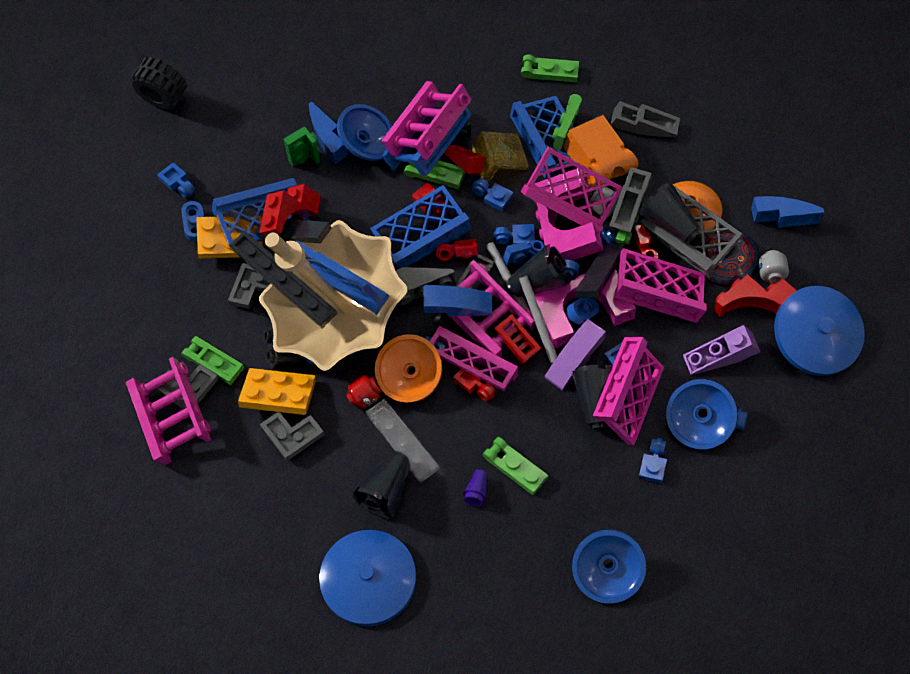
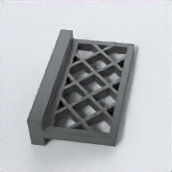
M675 186L688 209L697 208L699 210L700 217L694 218L697 222H700L701 231L698 232L700 233L699 236L702 237V245L691 246L689 241L684 243L645 218H642L640 224H644L646 232L649 231L653 238L710 279L715 273L714 269L743 237V234ZM714 220L717 229L704 230L703 221ZM730 232L735 235L730 242L721 243L720 233ZM717 234L718 243L705 245L704 235ZM718 248L719 254L713 261L706 256V249Z

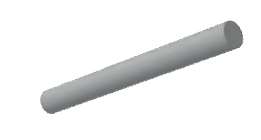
M490 242L486 245V248L507 285L511 274L495 244ZM512 295L514 300L524 310L530 311L523 297Z
M528 276L519 278L547 356L550 363L556 360L557 354Z

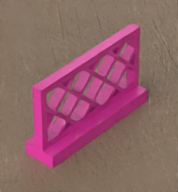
M547 147L527 185L523 186L521 192L525 196L580 225L593 222L601 233L602 225L621 193L622 186ZM553 154L558 157L559 166L548 169L546 161L549 155ZM572 165L575 166L578 176L567 179L564 168ZM561 169L564 180L552 184L549 173ZM546 174L549 185L543 187L536 186L534 183L537 177ZM590 175L594 176L596 186L585 189L583 178ZM579 179L582 190L571 193L568 182ZM565 184L568 195L562 197L555 196L553 187ZM609 185L616 188L611 197L604 199L601 188ZM598 189L600 200L589 203L587 192ZM583 194L586 205L574 206L572 197ZM602 204L603 212L598 219L592 215L590 207Z
M623 248L620 252L618 284L614 291V298L697 323L706 312L707 304L704 303L705 275L686 267ZM626 257L633 259L637 265L631 267ZM646 265H653L658 271L652 273ZM641 268L647 277L641 279L635 270ZM667 271L674 272L678 278L673 280ZM630 274L636 282L625 279V275ZM662 275L667 283L662 285L656 277ZM688 277L698 279V284L693 286ZM650 280L656 288L647 286L645 282ZM682 281L688 289L682 291L676 283ZM671 286L677 294L668 292L666 288ZM692 293L697 301L688 298L686 295Z
M624 337L593 414L597 421H604L628 445H635L664 366L646 348L647 341L643 337ZM650 365H652L655 368L652 377ZM641 368L644 370V380L641 379ZM643 384L646 386L645 395L643 394ZM636 387L637 399L634 400L633 388ZM638 403L639 411L636 416L635 404ZM628 407L629 419L626 420L625 408ZM629 423L631 427L630 434H628L627 424Z

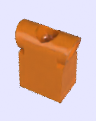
M604 115L570 129L563 144V149L572 160L609 180L629 173L630 167L637 169L639 165L634 153L624 148V143ZM592 175L588 176L590 187L596 186L595 177Z

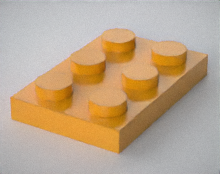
M237 216L224 217V220L234 224ZM258 216L256 220L261 222V216ZM196 217L198 259L239 257L233 250H230L217 217ZM240 218L236 226L248 230L251 223ZM253 225L250 232L255 234L254 231L257 229L258 226ZM233 230V232H232V234H231V237H232L233 241H234L241 233H239V232Z
M249 368L238 400L239 407L306 415L315 387L316 377L315 375Z

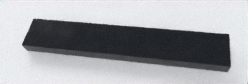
M243 231L229 245L231 250L321 329L338 314L329 303L292 271H285L280 268L275 262V257L246 231Z

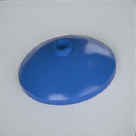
M355 104L347 107L341 113L337 122L338 135L344 146L361 159L368 161L383 159L382 155L386 151V147L382 143V139L392 127L388 118L379 110L368 105Z
M696 379L686 382L675 390L668 401L666 409L668 426L677 440L691 448L710 449L722 444L730 437L737 423V406L733 396L724 386L712 380ZM700 409H705L707 411L706 417H701L699 415Z
M601 530L590 534L578 545L572 560V571L577 586L586 596L601 603H617L630 598L638 591L645 578L646 560L641 547L632 537L617 530ZM606 559L612 560L610 566L603 564Z

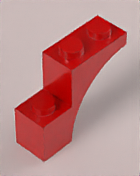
M305 184L290 187L287 193L282 190L268 194L259 233L264 237H267L270 233H282L283 226L291 214L300 218L317 215L321 195Z
M747 274L742 280L737 279L731 285L729 291L726 293L722 292L717 296L714 312L721 317L725 313L737 308L757 307L777 314L784 300L797 290L784 279H781L777 284L775 282L772 283L765 290Z

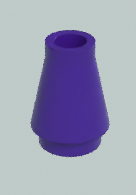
M483 470L474 471V475L463 493L464 501L468 505L479 507L486 501L488 474Z

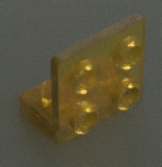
M482 131L471 146L473 152L485 157L483 171L480 175L486 181H490L498 168L526 170L529 167L518 134Z

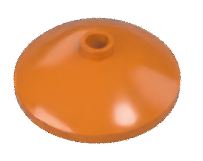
M683 181L673 184L721 218L722 204L720 198L710 187L694 181ZM697 208L689 209L693 217H700ZM714 220L703 221L704 230L716 228Z
M401 335L393 338L383 346L375 362V377L379 387L387 396L399 402L412 403L428 397L436 389L442 376V360L439 352L431 342L417 335ZM415 367V373L410 375L409 369Z

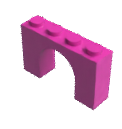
M577 169L565 173L567 179L578 176ZM562 174L551 178L552 184L564 180ZM588 176L584 177L585 189L590 188ZM548 179L535 183V185L538 187L549 185ZM579 179L568 182L571 193L582 190ZM565 184L553 187L555 196L562 197L568 195ZM591 191L587 192V196L592 195ZM581 194L572 197V200L576 201L578 199L584 198V195ZM534 201L538 207L536 217L538 222L541 223L542 228L539 229V234L545 246L550 244V247L555 246L565 260L572 261L603 250L600 231L593 222L571 230L556 229L555 221L558 213Z
M616 269L599 297L595 298L604 306L614 326L634 319L636 311L633 303L614 298V291L618 284ZM585 274L578 276L566 286L534 294L554 349L566 345L574 336V331L565 315L564 307L569 301L577 298L575 290Z

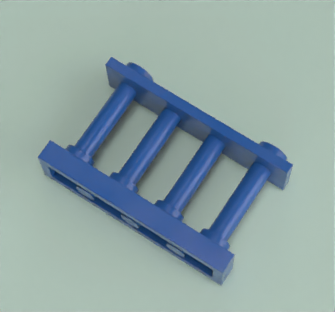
M467 107L427 161L423 160L418 151L416 154H408L411 147H404L398 156H391L386 149L382 155L383 159L392 171H395L402 161L411 162L421 175L427 176L470 118V111ZM427 116L422 124H430L434 117ZM415 132L411 139L418 140L423 132Z

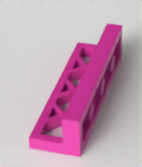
M439 326L430 340L433 345L439 341L448 347L443 350L437 349L442 359L502 391H505L510 381L514 382L518 377V366ZM456 351L467 357V359L458 360L454 357L453 352ZM473 362H476L488 369L478 371L474 368ZM492 372L505 377L503 383L495 380Z

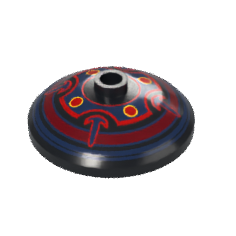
M730 232L720 233L721 243L730 242L735 235ZM741 232L743 237L714 269L715 273L710 279L705 276L707 281L718 286L731 287L737 279L742 280L747 274L751 278L754 276L759 266L760 254L755 242L748 235ZM717 234L704 235L705 245L718 243ZM702 237L697 241L695 246L702 245ZM718 248L706 249V256L712 261L719 254Z

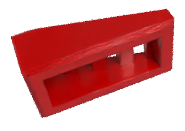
M449 145L445 150L444 154L466 173L474 174L483 171L484 156L458 145Z
M513 314L495 327L497 333L522 365L541 349ZM512 323L514 327L506 333L504 329ZM518 331L519 335L512 340L510 336ZM523 338L525 342L518 347L516 343ZM529 346L530 350L524 354L522 350Z

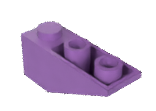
M743 325L683 354L690 374L695 375L741 362L759 353L760 349L753 333Z

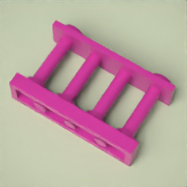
M426 81L382 139V143L391 156H398L404 147L416 148L423 160L427 161L472 100L463 84H459L452 94H443L438 92L433 82ZM438 102H446L441 109H433ZM427 116L434 117L430 124H422ZM415 132H423L418 140L411 139Z
M473 260L470 263L472 274L457 287L470 288L479 280L487 288L485 292L492 293V296L495 295L503 304L492 312V316H487L480 323H475L470 318L471 316L449 317L479 347L501 358V345L504 341L500 335L496 338H490L486 334V329L508 310L518 318L517 320L522 326L525 325L530 331L534 329L535 320L529 310H524L488 275L489 272L482 264L478 265ZM511 324L504 331L506 333L509 332L514 327L513 324Z
M174 357L169 358L172 370L145 384L132 378L126 382L152 458L163 466L172 462L169 455L172 449L198 436L206 442L212 441L209 434L211 432L210 426L203 419L187 377L189 373L188 368L184 362H179ZM176 378L179 389L153 403L150 402L148 397L150 391ZM183 397L187 408L161 422L157 421L155 414H157L159 409ZM191 417L194 428L167 442L164 441L162 434L165 429Z

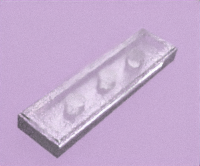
M385 399L366 411L367 416L394 450L408 456L411 463L410 470L420 482L439 470L437 463Z

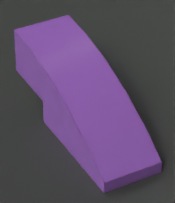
M587 319L558 355L546 373L545 378L563 391L573 379L572 370L575 371V368L587 364L591 354L605 340L606 331Z

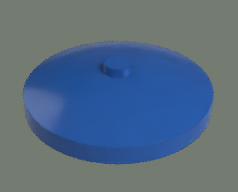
M809 286L794 292L784 300L775 317L774 333L780 351L794 367L805 373L816 376L836 374L853 364L862 350L865 336L862 318L855 305L845 295L832 288Z
M378 530L357 531L341 538L327 552L320 569V589L326 604L340 619L357 626H376L394 619L407 607L416 587V568L409 550L396 537Z

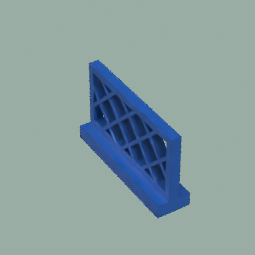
M557 96L527 104H522L521 101H518L512 105L510 117L537 165L545 150L549 147L544 143L545 139L555 142L552 139V135L548 134L550 129L560 128V126L553 124L554 120H560L562 113L565 112ZM554 104L556 111L553 112L551 110L545 109L544 107L546 105ZM532 109L539 113L535 117L528 114L527 111ZM541 114L553 117L551 122L540 119ZM536 124L547 127L546 133L537 130ZM556 150L557 152L570 158V156L567 153ZM550 154L546 161L548 169L559 166L553 159V154Z
M291 178L213 199L212 211L214 216L218 218L228 245L233 242L231 237L233 230L239 233L246 231L257 242L264 241L266 238L257 237V235L250 231L253 225L259 226L261 224L256 219L260 213L263 214L264 212L263 206L267 195L282 190L287 193L288 188L297 186L295 179ZM251 208L256 210L257 213L254 219L242 214L244 209ZM230 213L237 216L234 224L225 221L223 215ZM308 217L302 218L303 220L310 221ZM240 218L251 223L248 230L236 226Z
M442 185L370 229L374 236H380L378 231L383 228L392 229L389 237L391 244H402L399 252L395 254L391 252L392 263L395 269L398 270L403 267H409L434 252L440 244L449 243L469 231L471 224L465 212H462L445 186ZM443 193L446 197L445 204L434 203L435 197ZM420 206L428 207L427 214H415L417 208ZM432 208L443 209L441 218L430 216ZM447 210L456 211L459 215L452 220L445 219ZM402 217L410 218L408 226L397 225L398 220ZM414 219L425 220L422 229L412 227ZM428 221L439 222L438 228L434 231L427 230ZM395 230L406 231L404 240L393 238ZM410 232L421 233L420 239L415 242L408 241Z
M296 241L303 247L305 259L310 263L309 265L335 290L377 315L390 297L386 292L322 253H317Z

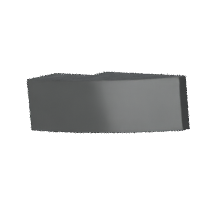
M620 101L614 108L610 125L611 127L636 134L676 137L680 118L644 104L637 108Z
M630 167L609 225L610 227L631 233L651 182L652 173Z

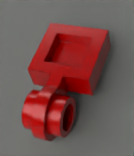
M426 183L412 194V200L415 202L435 189ZM441 195L435 197L434 203L445 204L444 201H441ZM420 206L425 212H427L428 207ZM432 208L434 215L441 218L443 209Z
M644 224L635 226L633 238L638 253L658 259V253L653 249H649V244L652 243L649 231L646 232Z
M476 239L454 241L452 245L447 243L440 244L436 248V256L442 261H448L452 258L453 254L461 258H470L473 255H478ZM444 250L448 251V253L442 254L441 252Z
M461 369L453 376L454 382L471 394L477 388V395L483 401L487 402L495 397L496 390L490 383L486 382L483 384L484 380Z

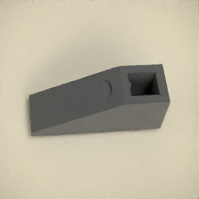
M403 267L395 270L399 278L407 286L406 295L396 306L406 305L413 299L424 297V285L451 286L455 283L454 270Z

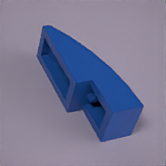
M310 102L309 111L315 135L325 154L336 165L348 155L347 148L338 135L337 124L313 102Z
M754 197L751 206L754 223L776 221L777 228L820 224L824 215V209L819 206L785 197Z
M424 285V313H447V316H492V293L464 287Z

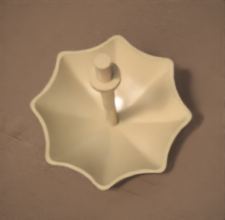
M340 220L331 225L332 229L321 244L300 243L317 253H322L386 292L390 297L377 315L335 290L309 265L310 263L305 259V251L299 243L295 241L285 242L276 233L268 234L265 239L266 245L275 252V262L285 271H292L338 313L321 329L271 284L259 297L261 305L266 309L272 322L274 350L276 352H290L304 356L323 371L329 370L339 360L356 351L380 347L384 340L388 318L397 303L407 293V286L399 278L392 263L390 238L358 233Z

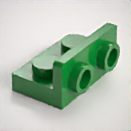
M305 126L283 139L288 161L292 167L304 163L309 157L316 164L320 163L319 154L321 152L317 146V143H319L318 139Z

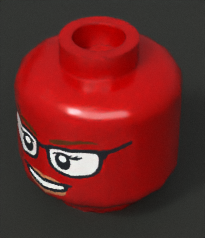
M362 375L349 383V393L346 396L353 406L357 404L358 407L364 409L379 400V393L382 390L373 376Z

